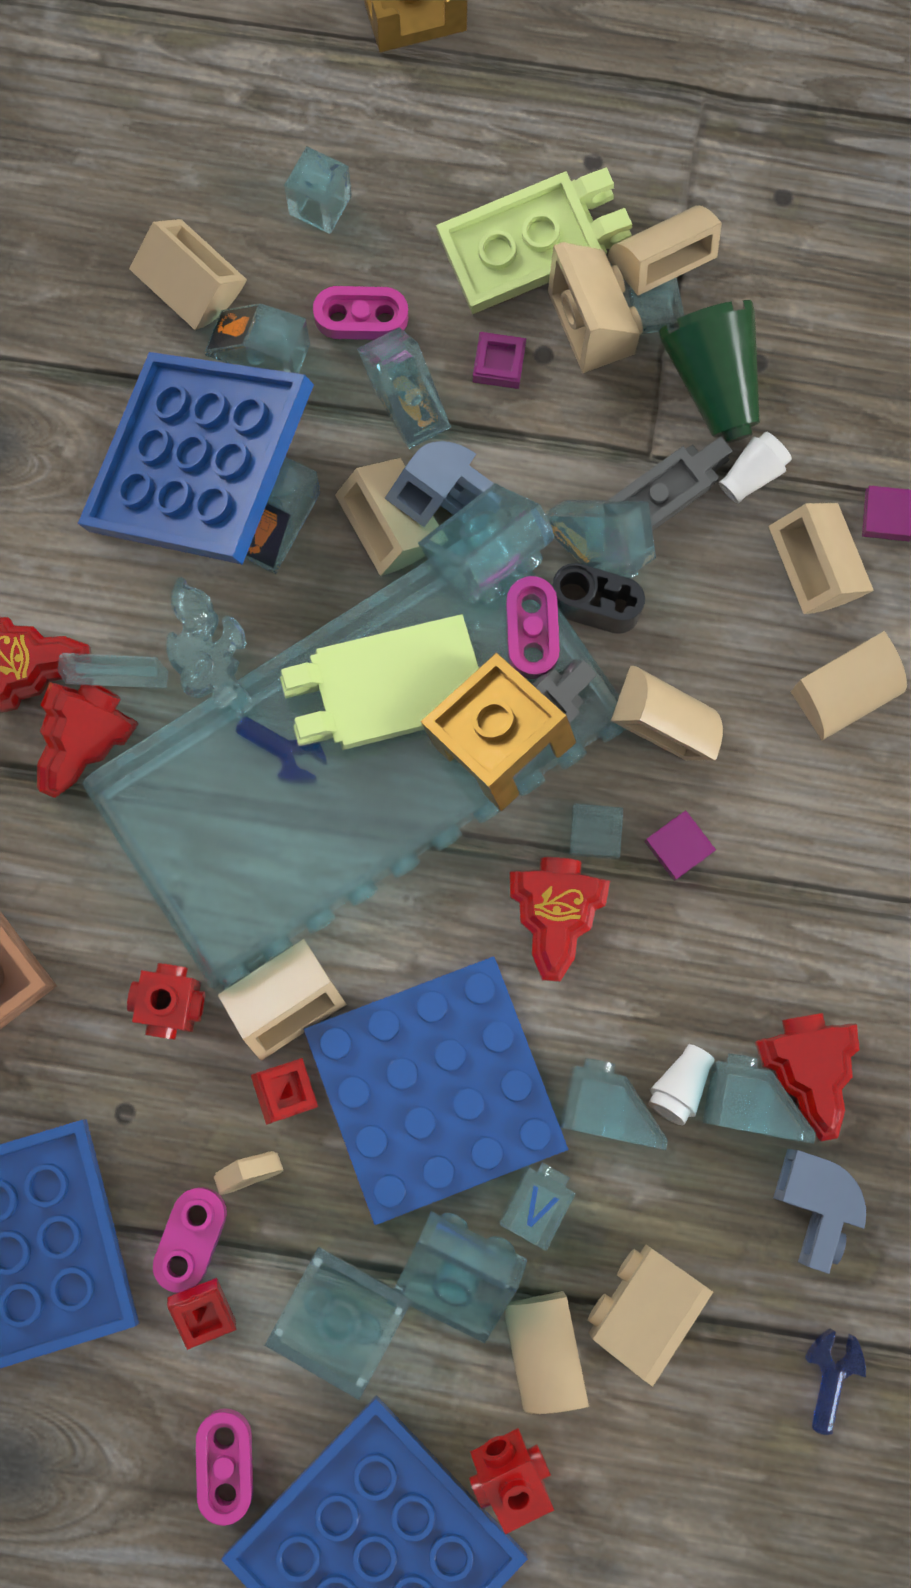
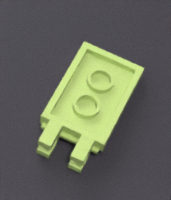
M607 167L572 181L567 171L436 225L438 236L472 314L549 283L553 246L565 242L602 249L607 254L606 249H610L614 244L632 236L629 230L632 229V222L625 208L601 216L594 221L588 210L599 207L614 199L611 190L614 188V182Z
M463 614L318 648L316 649V654L310 656L312 663L306 662L281 669L282 676H280V682L285 698L319 690L325 711H318L294 719L295 724L293 728L298 746L333 738L334 743L340 742L342 750L425 730L421 721L475 673L479 667Z

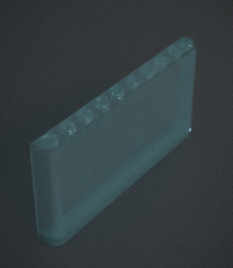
M492 521L479 527L107 762L83 781L82 786L211 988L214 989L221 984L223 989L226 990L249 975L250 972L247 967L263 956L268 962L293 946L290 939L306 928L310 934H313L330 924L336 918L332 911L349 900L353 906H356L370 898L379 890L375 883L392 873L397 879L414 869L421 863L417 856L433 845L437 851H440L454 843L463 835L460 828L476 818L481 824L500 812L483 794L473 775L455 758L449 762L435 749L425 730L342 750L340 742L334 743L333 738L298 746L293 728L295 724L294 719L318 711H325L319 690L285 698L280 682V676H282L281 669L306 662L312 663L310 656L315 655L318 648L463 614L478 667L480 668L495 653H498L509 663L506 620L507 594L517 580L528 576H537L498 521ZM526 600L522 603V608L528 613H535L540 609V605L534 600ZM559 608L560 652L555 670L560 673L574 659H577V661L585 660L597 676L578 694L584 701L578 708L581 713L570 723L576 743L559 758L553 754L549 744L514 779L521 797L542 785L546 781L543 774L559 764L564 770L582 759L587 754L584 747L600 737L606 743L625 730V728L611 721L620 695ZM529 648L524 652L525 658L530 662H537L543 657L541 651L536 648ZM536 679L527 680L532 684Z

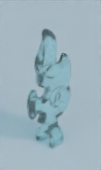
M179 577L175 581L172 590L171 605L176 617L182 623L183 629L178 635L174 632H170L167 635L166 650L168 659L173 668L181 675V686L188 696L202 698L213 692V698L218 706L224 710L230 705L235 716L240 719L254 707L252 698L235 677L239 661L232 657L237 649H243L246 646L244 630L235 618L225 616L222 620V636L218 641L213 642L212 636L218 626L219 617L213 610L211 598L204 591L188 586L186 580Z

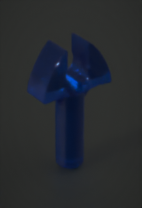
M247 716L241 718L237 723L236 733L280 758L283 766L277 774L280 781L292 784L317 782L316 775L296 765L293 755H312L316 760L327 765L325 753L319 742L298 746L297 739L289 741Z
M831 1328L823 1332L814 1341L805 1356L806 1361L817 1364L822 1372L812 1422V1429L821 1435H831L833 1433L843 1381L853 1373L866 1377V1364L862 1349L857 1338L850 1333L848 1334L846 1354L844 1358L837 1361L835 1366V1362L831 1357V1348L834 1344L836 1332Z

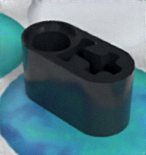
M579 563L567 564L557 571L553 579L552 587L557 595L558 615L560 617L611 633L621 634L633 629L639 620L645 604L644 591L636 581ZM566 584H577L584 589L586 596L580 600H570L562 594L561 588ZM596 591L602 592L598 607L592 606ZM617 599L626 601L624 613L614 610Z

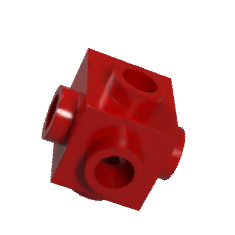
M157 963L156 972L141 970L139 982L133 981L131 983L127 999V1011L134 1012L133 1023L146 1025V1036L176 1040L177 1030L193 1032L194 1022L201 1021L205 1005V991H200V981L187 977L188 968ZM166 990L171 996L170 1005L166 1009L158 1010L156 1006L159 991Z
M519 1428L503 1436L493 1437L484 1445L470 1451L477 1474L469 1477L474 1494L482 1509L492 1506L505 1535L554 1511L543 1479L551 1476V1473L538 1444L528 1448Z

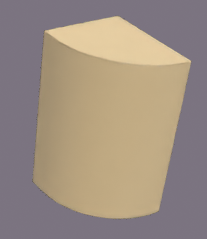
M694 206L614 244L609 250L608 260L612 265L618 266L624 280L639 296L717 258L722 222L709 209L703 206Z
M182 219L153 222L129 268L194 330L203 328L217 319L233 303L247 281L242 274Z
M401 458L356 468L335 494L380 576L398 571L415 563L431 553L446 540L434 516L423 527L385 499L405 468Z
M806 503L769 525L803 614L832 609L874 591L838 503Z
M883 631L800 679L791 690V693L820 739L824 740L903 694L907 688V679L900 656L886 632Z
M630 666L611 721L684 760H716L723 736L722 720L718 712L636 666Z
M304 939L218 994L242 1039L260 1061L303 1034L304 1028L320 1023L347 1005Z
M564 1291L503 1303L523 1411L530 1414H548L589 1407L568 1300Z

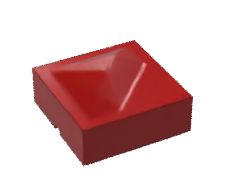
M303 1058L251 1075L266 1125L318 1107Z
M217 1278L167 1297V1308L187 1350L237 1330L236 1319Z

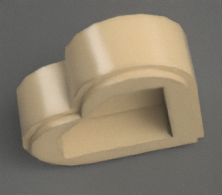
M271 1151L236 1160L216 1172L214 1180L219 1195H223L276 1176L283 1172V1167L278 1153Z

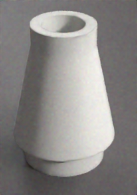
M764 432L759 438L752 437L730 471L719 482V485L730 499L739 504L746 496L785 473V466L792 460L791 455L775 436L769 432Z
M688 1044L683 1054L650 1089L653 1095L648 1102L650 1108L660 1116L678 1125H684L688 1117H695L709 1070L715 1061L714 1058L705 1050Z

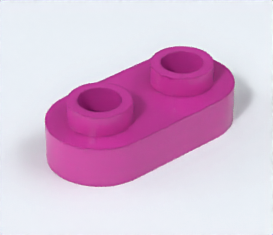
M333 286L321 291L313 304L314 320L318 330L325 336L333 339L388 340L399 336L408 324V304L405 297L399 291L389 287ZM337 312L346 315L341 321L330 319L331 315ZM383 313L393 316L388 322H381L377 319Z
M528 576L521 578L511 586L506 600L508 659L510 665L524 678L537 679L540 675H544L552 668H555L559 657L557 595L552 585L540 577ZM526 600H534L540 605V609L535 613H528L522 608V603ZM529 648H536L541 651L543 657L537 662H530L525 658L524 652Z
M198 1187L188 1190L177 1199L173 1206L153 1260V1273L157 1282L170 1292L179 1293L197 1286L203 1280L208 1270L227 1216L224 1200L216 1191L210 1188ZM194 1205L204 1207L207 1212V1219L202 1225H196L190 1220L189 1212ZM174 1256H181L187 1261L188 1269L184 1275H176L172 1272L170 1262Z
M219 1409L209 1414L201 1423L196 1434L198 1507L201 1514L209 1522L221 1526L231 1525L239 1521L246 1514L253 1498L251 1428L247 1419L233 1409ZM222 1427L229 1428L234 1433V1442L230 1445H222L216 1438V1431ZM224 1483L232 1485L236 1491V1498L231 1501L221 1499L217 1491L219 1485Z

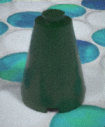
M743 300L742 310L734 311L730 301L689 313L677 319L679 329L669 333L667 325L659 330L661 342L712 436H723L726 443L752 436L751 427L760 423L756 322L753 302L751 300Z

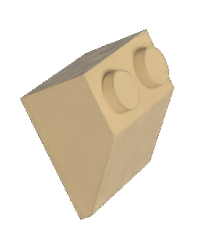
M562 242L553 246L548 293L582 373L634 355L639 336L643 333V326L637 309L634 306L628 307L623 295L625 285L620 269L617 265H610L605 251L602 249Z
M645 1245L640 1253L633 1249L622 1263L617 1273L622 1282L612 1297L603 1294L592 1309L588 1321L593 1326L588 1333L596 1343L653 1387L710 1299L713 1291L654 1249Z

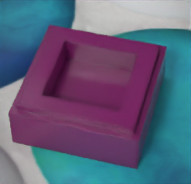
M480 332L472 382L519 389L527 338Z
M869 485L865 491L862 537L910 542L911 490Z
M686 810L644 841L674 881L716 851L715 847Z

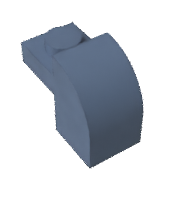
M437 441L422 446L415 453L385 499L423 527L426 526L441 505L480 534L506 499L508 493L469 465L476 456V453L459 444Z
M787 1149L773 1199L812 1211L798 1262L829 1274L832 1263L837 1265L845 1250L846 1234L841 1233L843 1224L847 1223L865 1228L866 1205L862 1191L855 1179L836 1163L799 1150Z

